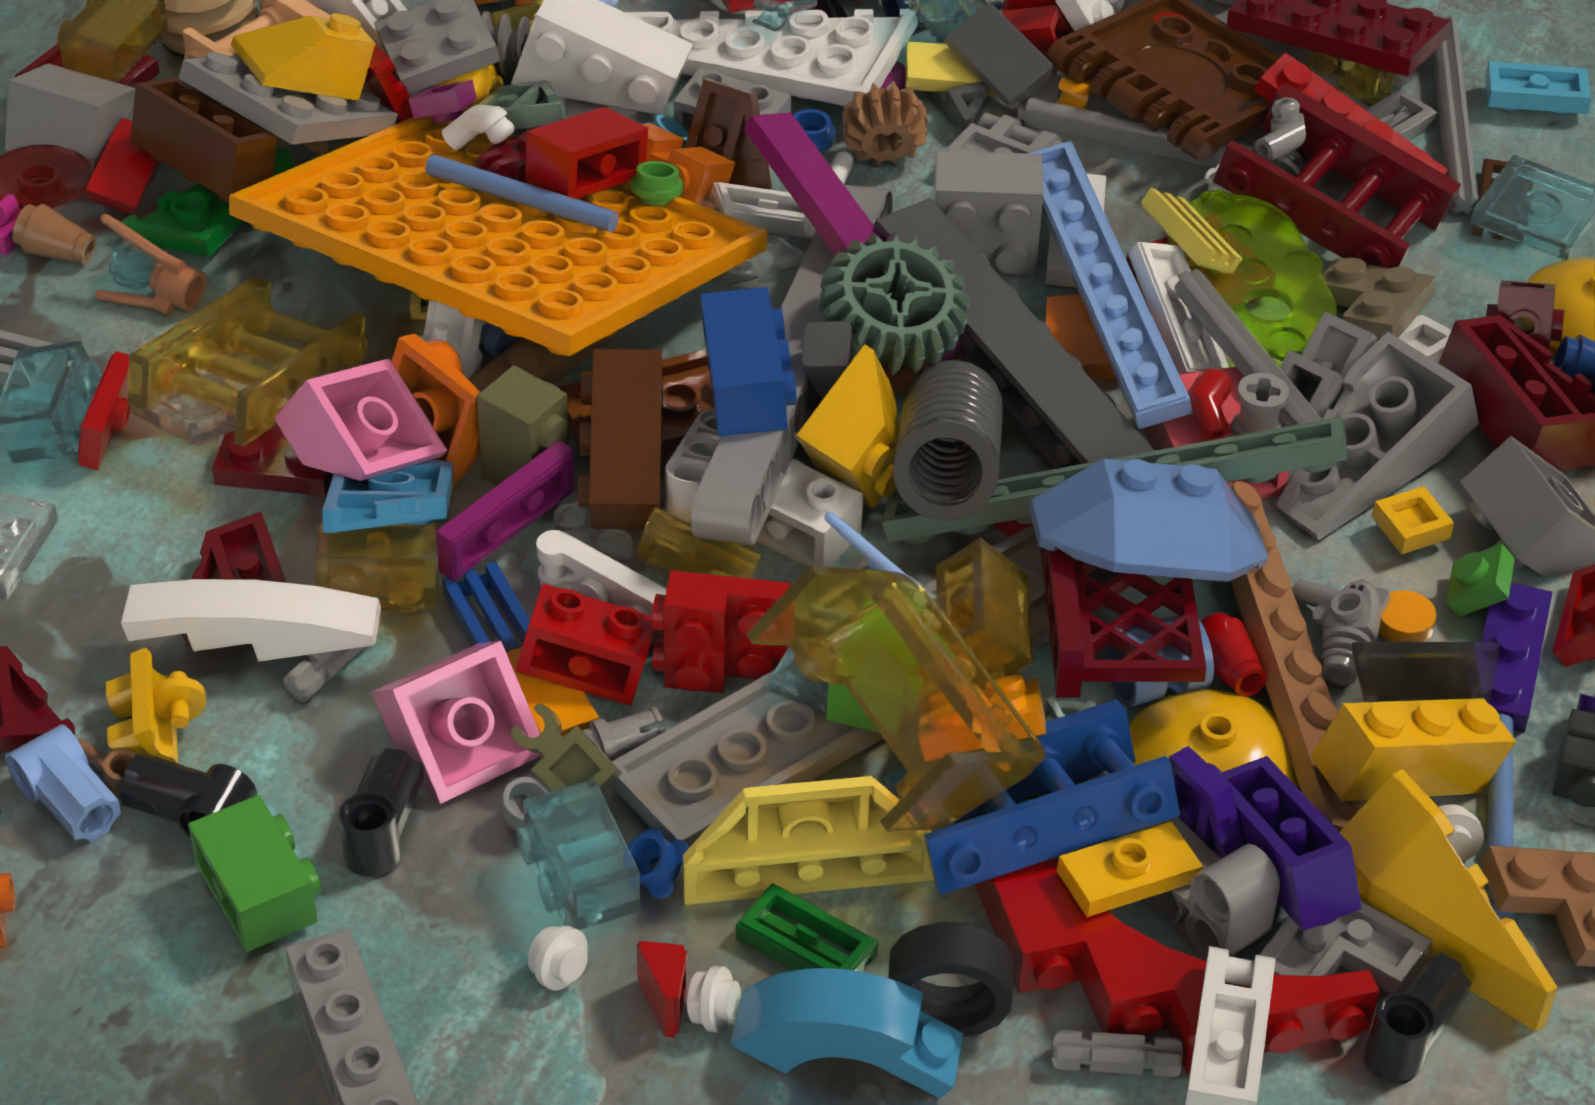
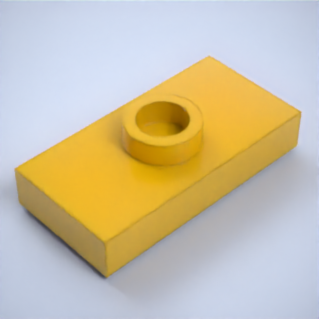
M1172 821L1061 855L1057 865L1059 876L1086 917L1190 885L1194 875L1203 870V865Z

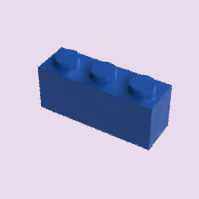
M768 287L700 294L704 341L718 436L788 429L786 406L797 405L794 371L791 370L788 339H785L782 308H771Z

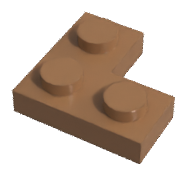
M1489 846L1479 862L1485 877L1489 881L1488 886L1498 912L1555 915L1575 966L1595 967V853Z

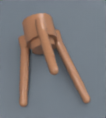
M109 214L101 216L103 224L123 237L122 243L124 246L155 265L150 276L149 286L155 291L156 296L150 297L118 291L97 290L95 292L96 299L154 309L167 316L171 315L175 307L184 311H191L199 304L207 284L204 272L167 254Z

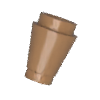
M27 204L19 213L12 233L13 242L21 245L24 253L77 262L82 265H86L91 260L97 245V237L88 233L85 229L45 204H40L37 207Z

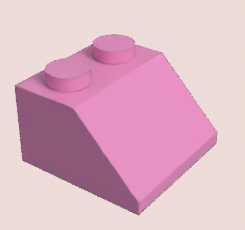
M390 359L308 379L274 417L303 465L359 481L442 457L448 451Z
M501 641L475 644L371 692L395 749L407 751L413 760L423 765L424 780L422 785L437 804H442L540 757V753L524 749L512 738L510 730L514 726L522 729L529 738L538 737L540 732Z

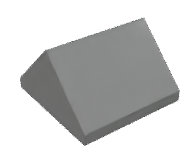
M49 63L8 80L5 150L11 155L91 178L115 128L122 118H128L134 106L135 88Z

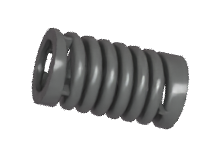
M958 360L939 361L920 371L913 377L906 389L895 451L893 474L894 483L901 498L912 510L926 518L952 521L975 514L988 503L996 490L999 477L1003 404L1002 395L995 381L984 370L968 362ZM942 438H953L957 440H947Z

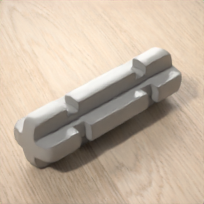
M380 623L378 625L377 635L380 633L381 630ZM364 647L309 654L284 677L283 684L296 700L301 702L307 701Z
M1059 1030L1053 1036L1051 1058L1053 1067L1059 1070L1080 1071V1064L1089 1065V1071L1143 1075V1068L1152 1069L1153 1076L1175 1077L1180 1074L1182 1069L1183 1047L1181 1040L1177 1037L1154 1036V1042H1145V1035L1091 1032V1038H1082V1031Z

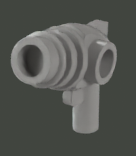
M1298 579L1292 589L1296 601L1315 607L1312 613L1316 625L1323 626V653L1320 656V663L1324 678L1336 685H1350L1354 683L1357 675L1362 672L1363 664L1372 652L1373 645L1378 637L1381 615L1390 602L1391 596L1389 591L1375 588L1372 583L1363 579L1349 583L1341 591L1304 579Z

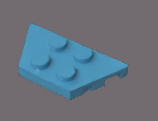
M433 459L362 481L334 473L322 509L323 533L397 524L429 525L435 523L437 519L447 518L453 488V462Z

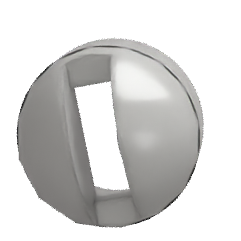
M520 777L512 780L504 789L500 804L504 822L511 829L521 833L538 829L549 817L553 803L552 793L545 783L536 778ZM521 797L526 815L520 812L514 799Z

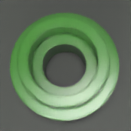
M649 161L637 166L636 174L630 180V190L639 196L642 202L649 205L662 206L669 204L671 199H675L682 194L683 181L679 178V170L676 166L666 162Z

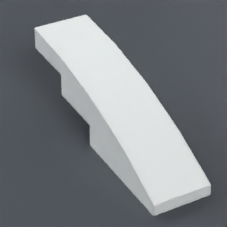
M190 579L130 585L121 625L128 641L187 633L193 651L252 643L259 662L374 646L376 644L381 605L379 599L375 597L320 586L263 580Z

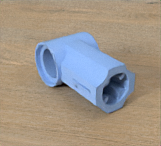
M61 724L6 754L5 759L8 770L24 797L32 803L41 800L74 840L88 839L90 842L99 839L110 832L111 825L121 815L119 800L91 770L82 746L71 730L65 725Z

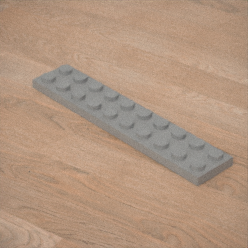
M1028 526L923 586L939 596L943 602L941 613L930 629L931 635L939 636V643L931 672L921 670L918 679L924 680L918 711L915 716L905 714L901 728L920 717V709L929 705L928 700L932 696L955 689L965 691L1050 641L1040 547L1038 546L1033 526ZM1099 567L1087 574L1088 577L1102 585L1115 578ZM1129 586L1118 595L1124 598L1136 591V589ZM1102 605L1091 614L1095 615L1107 607ZM848 629L613 760L612 762L623 773L611 786L651 828L660 830L665 839L671 842L682 840L690 848L743 788L810 782L889 736L826 720L829 678Z

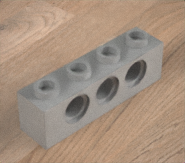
M350 928L285 947L293 998L333 1105H419Z

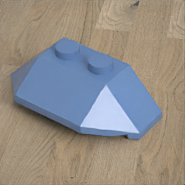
M1103 458L1031 500L1029 506L1039 547L1050 551H1055L1059 548L1076 560L1111 572L1228 582L1247 574L1253 568L1259 569L1264 567L1268 559V554L1254 516L1217 469L1205 468L1199 465L1189 464L1180 466L1148 463L1140 459L1126 461Z

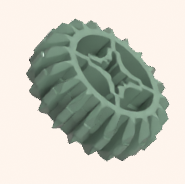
M895 231L887 238L886 242H883L877 235L872 233L866 239L865 245L853 239L845 252L838 251L837 255L834 256L830 267H828V270L824 272L820 284L822 290L818 298V311L823 313L822 322L848 321L852 327L854 356L857 355L865 344L874 350L881 364L888 365L892 376L900 370L901 365H905L915 375L922 368L924 362L932 365L939 362L943 354L949 355L956 347L959 335L963 334L967 324L966 316L969 308V295L964 293L965 277L953 274L955 270L954 259L941 261L937 259L939 255L937 245L928 250L920 248L917 235L908 243L899 241Z

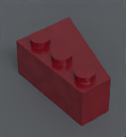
M1501 315L1455 321L1438 364L1472 385L1479 420L1478 425L1496 448L1512 436L1560 471L1595 466V395L1590 392L1593 382L1581 373L1575 375L1573 379L1550 363L1553 355L1551 351Z

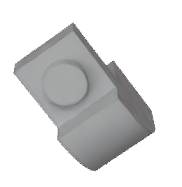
M1325 311L1302 355L1289 350L1280 368L1323 419L1327 409H1333L1344 389L1342 381L1348 370L1375 344L1377 338L1373 333Z

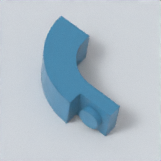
M814 968L777 974L765 978L744 990L741 995L730 1046L784 1074H787L799 1064L818 1058L837 1057L859 1060L882 1068L931 1095L941 1098L954 1088L963 1033L922 1012L920 1009L923 992L893 979L861 971Z

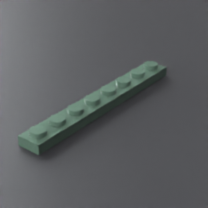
M1342 417L1113 459L1126 461L1140 459L1148 463L1180 466L1194 464L1205 468L1217 469L1226 482L1244 479L1246 482L1260 483L1275 478L1279 472L1303 469L1306 472L1325 471L1333 468L1337 462L1348 460L1343 419ZM1096 462L998 479L996 490L988 503L975 514L960 520L939 521L926 518L912 510L901 497L888 499L882 520L887 543L904 540L907 544H920L933 539L937 534L957 530L963 534H976L989 529L993 524L1016 520L1019 524H1031L1032 519L1029 506L1033 498Z

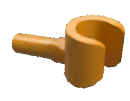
M1063 77L1058 84V89L1062 90V94L1055 103L1085 109L1090 95L1093 94L1091 84L1094 78L1083 83H1077L1072 79Z

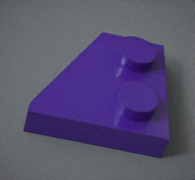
M1189 746L1169 756L1180 811L1178 818L1221 859L1244 846L1232 788L1222 772L1213 764L1206 763Z

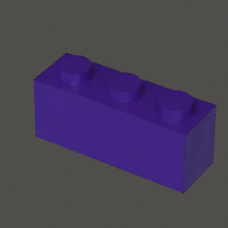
M1268 756L1222 772L1232 788L1244 845L1252 844L1257 846L1271 859L1280 880L1277 902L1302 931L1330 924L1339 917L1362 909L1351 844Z

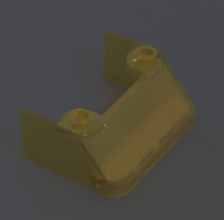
M810 565L746 634L752 644L789 646L795 653L794 661L796 666L810 680L817 683L825 681L831 684H844L908 771L897 783V793L900 798L898 803L880 821L887 832L943 829L1026 778L1045 759L1044 748L1036 735L932 597L920 584L905 574Z

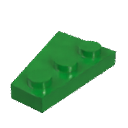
M276 149L273 176L294 168L290 151ZM200 183L180 194L172 190L156 199L158 209L142 219L132 214L121 221V223L157 247L211 257L244 222L229 215V203L220 200L216 193Z

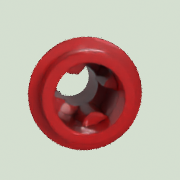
M1225 613L1211 614L1202 619L1200 622L1204 626L1212 649L1214 675L1233 689L1239 696L1249 697L1259 692L1266 684L1267 673L1263 669L1242 621Z

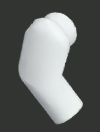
M475 105L446 126L441 132L449 146L458 151L483 132L487 134L491 143L499 144L514 132V125L506 118L507 112L502 107Z

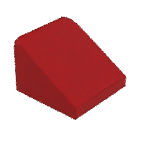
M639 941L637 943V978L639 985L665 1037L675 1038L676 1033L679 1034L687 991V950H684V945Z

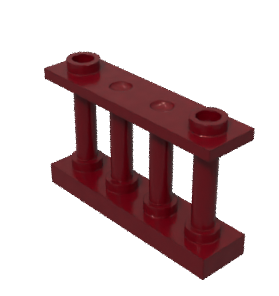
M1284 83L1274 95L1261 130L1267 132L1266 135L1271 133L1270 121L1274 117L1271 107L1276 100L1282 98L1296 99L1300 104L1299 113L1304 115L1306 139L1296 150L1310 157L1309 162L1296 176H1293L1257 155L1254 148L1250 151L1231 140L1225 148L1213 182L1343 259L1357 258L1363 260L1366 264L1385 268L1401 267L1411 244L1402 239L1417 221L1436 231L1446 219L1461 183L1289 84ZM1329 169L1355 184L1340 202L1313 188ZM1373 195L1400 210L1385 228L1358 214Z

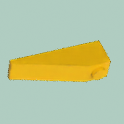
M1403 769L1393 773L1340 831V834L1352 846L1360 901L1432 939L1428 957L1442 953L1461 963L1465 976L1472 981L1470 991L1533 1031L1540 1030L1546 1026L1557 992V985L1516 922L1507 917L1499 919L1493 910L1487 893L1483 888L1489 881L1478 864L1466 868L1447 839V837L1455 832V829L1444 812Z

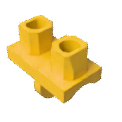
M146 647L130 653L131 673L106 682V699L110 709L119 720L132 716L131 719L107 727V743L112 752L126 749L140 756L149 754L178 764L177 728H185L189 725L190 720L199 716L205 710L207 702L206 691L203 685L196 680L188 678L186 673L182 671L172 672L169 677L158 673L152 667V654Z

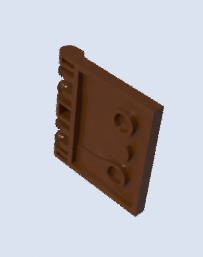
M1145 0L1056 40L1049 48L1046 56L1052 63L1053 68L1063 74L1069 73L1068 77L1077 83H1083L1084 80L1088 81L1095 76L1091 84L1092 93L1102 99L1107 97V102L1133 120L1140 121L1143 119V126L1153 132L1166 128L1175 116L1179 117L1171 123L1166 133L1167 141L1177 148L1180 146L1184 153L1198 162H1203L1213 157L1222 144L1264 123L1271 103L1256 93L1254 89L1261 76L1280 58L1241 32L1228 27L1226 23L1189 0ZM1166 12L1177 13L1187 18L1165 15L1160 17L1157 22L1153 21L1156 15ZM1184 30L1187 32L1185 34H1178Z

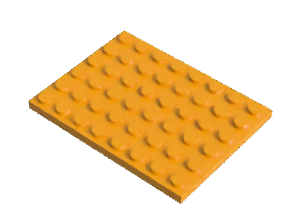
M432 116L418 119L409 118L229 195V215L252 224V227L256 230L277 234L291 240L297 247L313 249L332 257L338 264L361 269L373 274L381 282L397 284L416 292L417 296L424 300L445 304L459 310L460 314L465 317L481 319L502 328L508 335L524 337L547 347L548 351L553 354L571 356L578 353L585 347L606 336L612 335L615 331L635 320L647 316L648 313L680 298L700 285L710 282L713 278L743 264L767 249L768 230L681 197L671 199V202L667 205L654 206L646 204L640 200L639 196L631 192L630 181L578 198V200L618 212V224L613 232H608L430 176L426 173L425 167L428 158L433 154L475 167L477 157L494 145L484 132L456 151L445 141L441 132L454 120L444 123H433ZM514 135L507 137L502 142L519 138V136Z

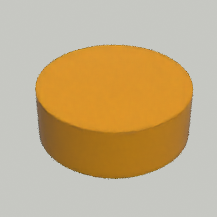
M1397 590L1390 592V602L1381 615L1379 635L1386 641L1403 647L1418 646L1428 641L1433 633L1436 620V609L1431 601L1413 591Z

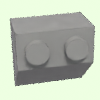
M1512 436L1460 481L1473 499L1467 505L1469 510L1488 530L1493 528L1496 530L1501 539L1495 545L1502 543L1515 558L1514 567L1517 569L1525 564L1543 577L1595 563V512L1564 473Z

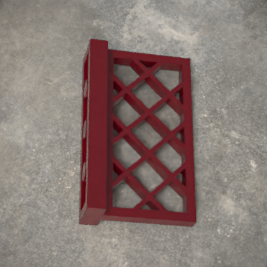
M1040 547L1056 698H1080L1082 682H1205L1207 667L1192 579L1174 577V579L1163 586L1146 575L1111 572L1102 569L1115 577L1105 585H1102L1087 576L1097 566L1076 560L1059 548L1058 550L1050 551ZM1131 586L1148 597L1135 605L1118 594ZM1103 605L1120 615V617L1108 625L1091 613ZM1164 606L1181 617L1169 625L1151 613ZM1137 625L1152 634L1153 637L1141 645L1123 633ZM1106 645H1110L1126 655L1121 660L1094 659V654ZM1170 645L1188 656L1189 660H1166L1156 653Z

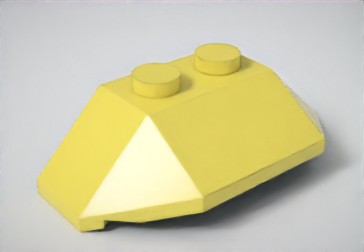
M872 776L743 788L683 854L684 905L759 898L772 883L792 894L932 881L934 878L924 835L931 833L932 829L928 823Z

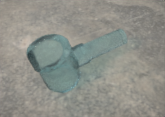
M755 0L753 6L762 9L763 12L759 18L752 20V23L774 32L780 31L786 24L788 16L817 6V0H794L784 3L776 0Z

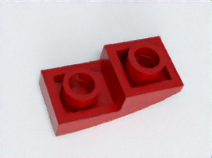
M122 118L95 167L86 187L85 199L130 215H136L150 181H154L161 162L153 159L149 152L130 141L132 121Z

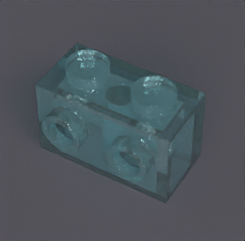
M81 340L18 350L0 396V439L13 464L47 458L60 459L67 455L76 454L79 447L81 424L102 377L99 366L95 361H90Z
M595 779L523 800L525 826L516 830L517 841L526 865L536 863L541 875L537 877L538 887L543 904L549 913L557 910L564 926H572L582 930L640 912V871Z

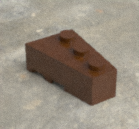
M179 76L136 83L130 141L149 152L153 159L167 163L182 172L186 179L200 183L216 193L220 200L228 203L229 195L273 177L278 136L178 79Z
M593 349V371L582 370L581 404L592 405L591 421H580V456H590V473H579L578 506L579 508H589L591 529L660 530L663 416L662 349Z

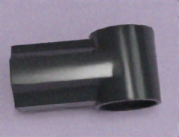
M385 747L383 753L371 756L356 794L345 800L340 807L339 823L344 861L346 866L356 874L362 876L382 875L395 868L400 860L401 849L399 839L424 780L423 765L413 760L405 750Z
M136 754L125 769V778L120 789L122 805L177 822L184 833L190 837L188 823L257 796V789L246 774L230 765L215 764L207 772H203L149 754L143 756Z
M1442 953L1432 957L1422 955L1395 993L1387 995L1380 1001L1365 1047V1058L1373 1071L1382 1077L1398 1081L1414 1078L1421 1072L1428 1050L1469 994L1472 981L1465 976L1461 963Z

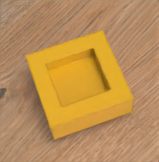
M1425 486L1377 500L1374 504L1372 518L1401 555L1451 539L1454 522Z

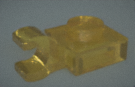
M1310 50L1308 66L1312 70L1320 74H1336L1341 76L1339 89L1370 107L1391 94L1395 73Z

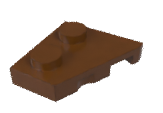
M703 79L685 148L703 147L734 161L735 165L729 184L772 190L769 165L744 130L751 115H760L757 94L712 79Z

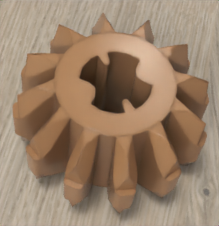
M893 81L886 88L879 89L872 83L870 92L854 91L852 102L844 105V112L842 114L843 140L847 144V149L853 150L857 161L871 159L875 167H877L883 161L890 160L897 166L899 157L915 158L917 147L926 144L927 112L922 100L917 99L912 87L899 90Z

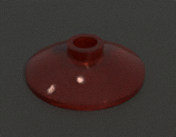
M30 145L11 150L0 156V201L8 194H12L17 199L19 209H23L27 204L36 207L40 204H45L50 208L68 204L85 193L92 176L91 166L88 160L77 151L58 145Z

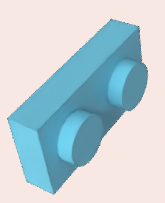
M1488 61L1485 74L1488 107L1502 108L1510 111L1523 109L1550 111L1556 114H1588L1591 91L1587 68Z

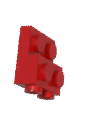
M671 570L666 595L655 594L652 610V630L664 631V636L656 635L652 670L664 672V687L724 694L727 676L757 680L789 662L791 583Z

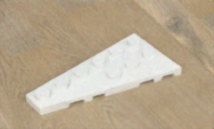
M855 9L854 16L846 18H828L827 14L822 10L745 11V19H719V11H700L699 18L673 20L672 15L668 12H625L693 44L681 74L693 76L701 67L719 71L725 75L755 84L766 85L769 88L789 93L800 99H812L838 104L843 107L845 104L852 102L854 91L868 93L872 83L879 89L881 88L905 48L907 41H909L918 26V9H900V17H873V9Z

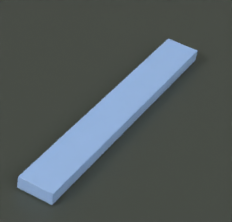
M1068 141L1027 153L1042 154L1043 213L1138 429L1192 414L1190 397L1072 142Z

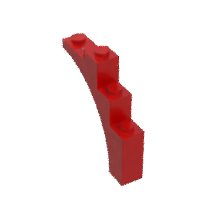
M1055 858L975 884L994 934L1006 943L1013 956V982L1018 994L1038 989L1054 990L1063 987L1067 983L1080 980L1101 1033L1145 1035V1037H1148L1156 1031L1168 1029L1171 1037H1177L1182 1042V1064L1189 1077L1206 967L1205 960L1160 944L1122 923L1108 911L1086 917L1057 872L1058 861ZM1370 970L1324 976L1274 975L1264 1053H1286L1302 1044L1329 1038L1338 1040L1348 1039L1359 1034L1361 1031L1370 1030L1380 991Z

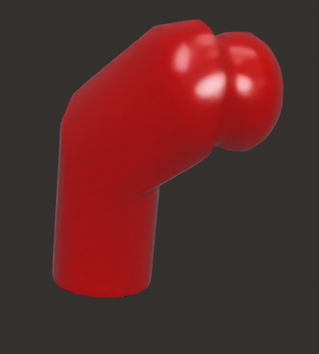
M1214 368L1200 372L1187 392L1191 400L1192 412L1204 441L1222 439L1230 433V428L1221 406L1231 393L1232 383L1225 372Z

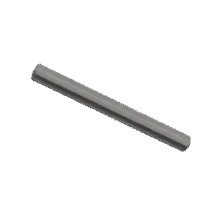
M1449 16L1445 18L1450 20L1448 39L1433 52L1432 61L1444 167L1448 169L1446 174L1448 177L1461 183L1450 210L1455 214L1464 212L1469 215L1476 210L1478 190L1458 25L1456 19Z

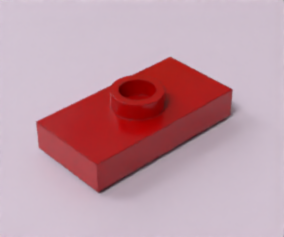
M115 351L114 355L111 354L80 427L77 457L79 466L99 470L115 430L124 432L132 408V400L128 399L134 364V356L117 351Z

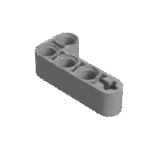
M1104 770L1089 780L1108 775L1109 773ZM1178 817L1128 833L1132 834L1172 821L1203 865V870L1194 875L1190 885L1143 899L1203 960L1207 961L1209 946L1228 949L1229 956L1232 957L1269 934L1279 895L1280 880L1271 859L1260 848L1252 844H1246L1221 859Z

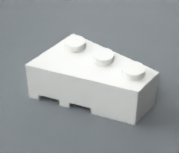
M544 0L535 15L511 84L548 81L551 89L556 92L558 97L662 115L681 76L693 44L599 0Z

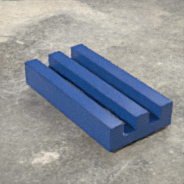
M497 562L485 565L486 573L478 575L475 569L469 570L464 574V580L457 583L448 578L442 579L443 595L472 646L478 643L490 642L465 598L473 595L490 628L498 640L502 642L506 652L523 646L530 619ZM488 589L492 590L497 601L499 602L504 613L506 614L511 625L513 626L515 632L520 638L522 645H518L510 629L508 628L506 622L504 621L499 610L497 609L495 603L490 597L487 591Z

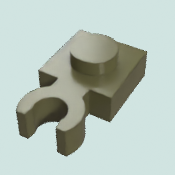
M538 703L533 709L544 720L545 727L543 732L538 737L529 738L527 733L514 726L510 730L512 738L524 749L534 753H541L544 756L531 770L573 814L579 816L623 772L581 728L574 726L563 737L561 735V721L557 714L547 706Z

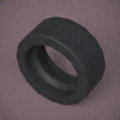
M933 923L919 926L902 935L890 949L888 978L923 992L920 1010L962 1032L963 1037L982 1034L998 1026L1011 1012L1013 999V956L1006 943L989 930L968 923ZM945 973L965 975L977 979L979 982L960 987L938 986L921 979Z

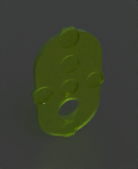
M1223 190L1202 192L1199 198L1188 203L1243 260L1233 274H1226L1198 266L1183 250L1190 270L1196 269L1203 273L1272 358L1283 362L1289 350L1302 355L1323 313L1326 311L1334 316L1337 313L1334 297L1322 276L1323 263L1319 256L1308 250L1294 222L1274 205L1254 197L1230 194ZM1168 235V239H1167L1168 245H1178V244ZM1273 297L1286 303L1291 309V313L1279 320H1265L1251 314L1245 304L1253 298Z

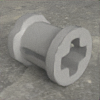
M1268 373L1246 375L1240 380L1237 388V397L1241 403L1240 412L1232 420V435L1238 436L1282 428L1279 412L1286 406L1289 397V389L1286 383L1279 377Z

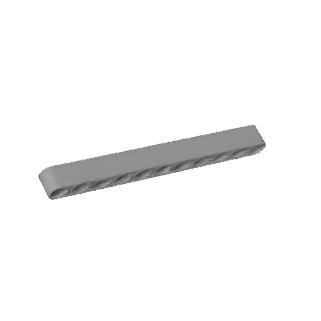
M844 185L875 227L877 219L893 213V194L891 189ZM817 231L781 306L785 326V339H788L791 370L794 371L797 405L786 406L788 429L721 436L694 496L691 512V530L694 538L750 545L756 543L799 443L796 435L809 419L819 394L805 373L801 362L804 331L806 324L822 322L823 313L818 311V298L822 290L820 284L824 272L830 267L835 255Z

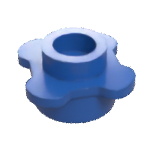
M656 828L644 831L629 843L624 853L623 879L625 883L631 887L642 885L648 888L651 896L656 899L668 897L674 890V880L680 873L681 866L683 865V854L689 849L688 844L682 840L671 842L665 839L663 833ZM660 859L659 864L654 869L656 862Z

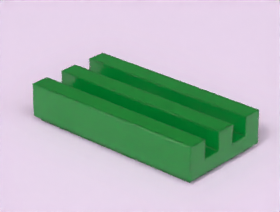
M774 883L764 891L736 923V938L792 970L834 968L864 972V964L866 962L872 963L878 956L879 941ZM772 908L799 924L794 926L769 912V909ZM819 935L851 952V955L849 956L818 939Z

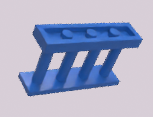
M1115 699L1047 721V734L930 763L920 762L884 774L887 789L931 826L932 832L925 834L924 838L936 890L939 895H943L1179 817L1180 811L1169 759L1163 756L1138 765L1133 764L1136 763L1126 709ZM1104 770H1106L1109 773L1108 775L1093 780H1089L1075 785L1074 783L1096 776ZM1047 791L1050 792V794L1034 798L1019 804L1015 803L1016 801L1023 800ZM989 810H990V812H991V813H989V814H986V815H983V816H980V817H976V818H973V819H970V820H967V821H964V822H961V823H958V824H956V822H955V821H958V820H961V819H965V818H968V817H971V816H974V815H977V814H980V813H983V812H986V811H989Z

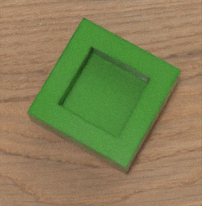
M1501 543L1481 552L1469 553L1460 560L1453 562L1446 603L1458 617L1509 599L1515 561L1514 556Z

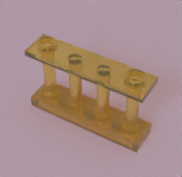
M251 277L130 354L127 405L147 412L175 392L235 413L234 443L246 446L277 424L274 417L306 380L360 366L365 358L368 347L367 339L364 337L366 315L355 312L332 329L327 330L274 312L270 304L272 283ZM269 332L306 346L299 350L261 336ZM240 352L277 366L268 370L234 358L231 355ZM209 372L246 385V387L238 391L200 376Z

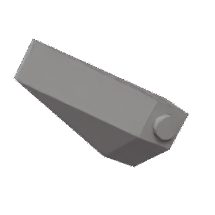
M1390 332L1383 335L1350 367L1342 381L1344 389L1334 408H1328L1323 417V420L1342 417L1348 460L1337 462L1333 468L1321 472H1306L1303 469L1294 470L1276 504L1279 514L1318 541L1374 505L1375 501L1383 499L1441 461L1479 424L1472 385Z

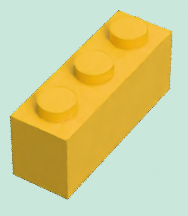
M1484 698L1343 703L1310 757L1341 801L1369 800L1393 773L1402 769L1428 796L1482 794L1517 741L1500 720L1496 709L1488 704Z

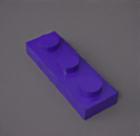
M1511 582L1509 599L1488 606L1469 699L1484 698L1488 704L1496 709L1498 714L1508 715L1512 718L1513 730L1525 733L1553 592Z

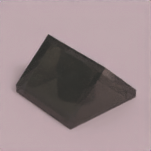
M1352 642V655L1364 702L1484 698L1490 704L1499 658V643Z

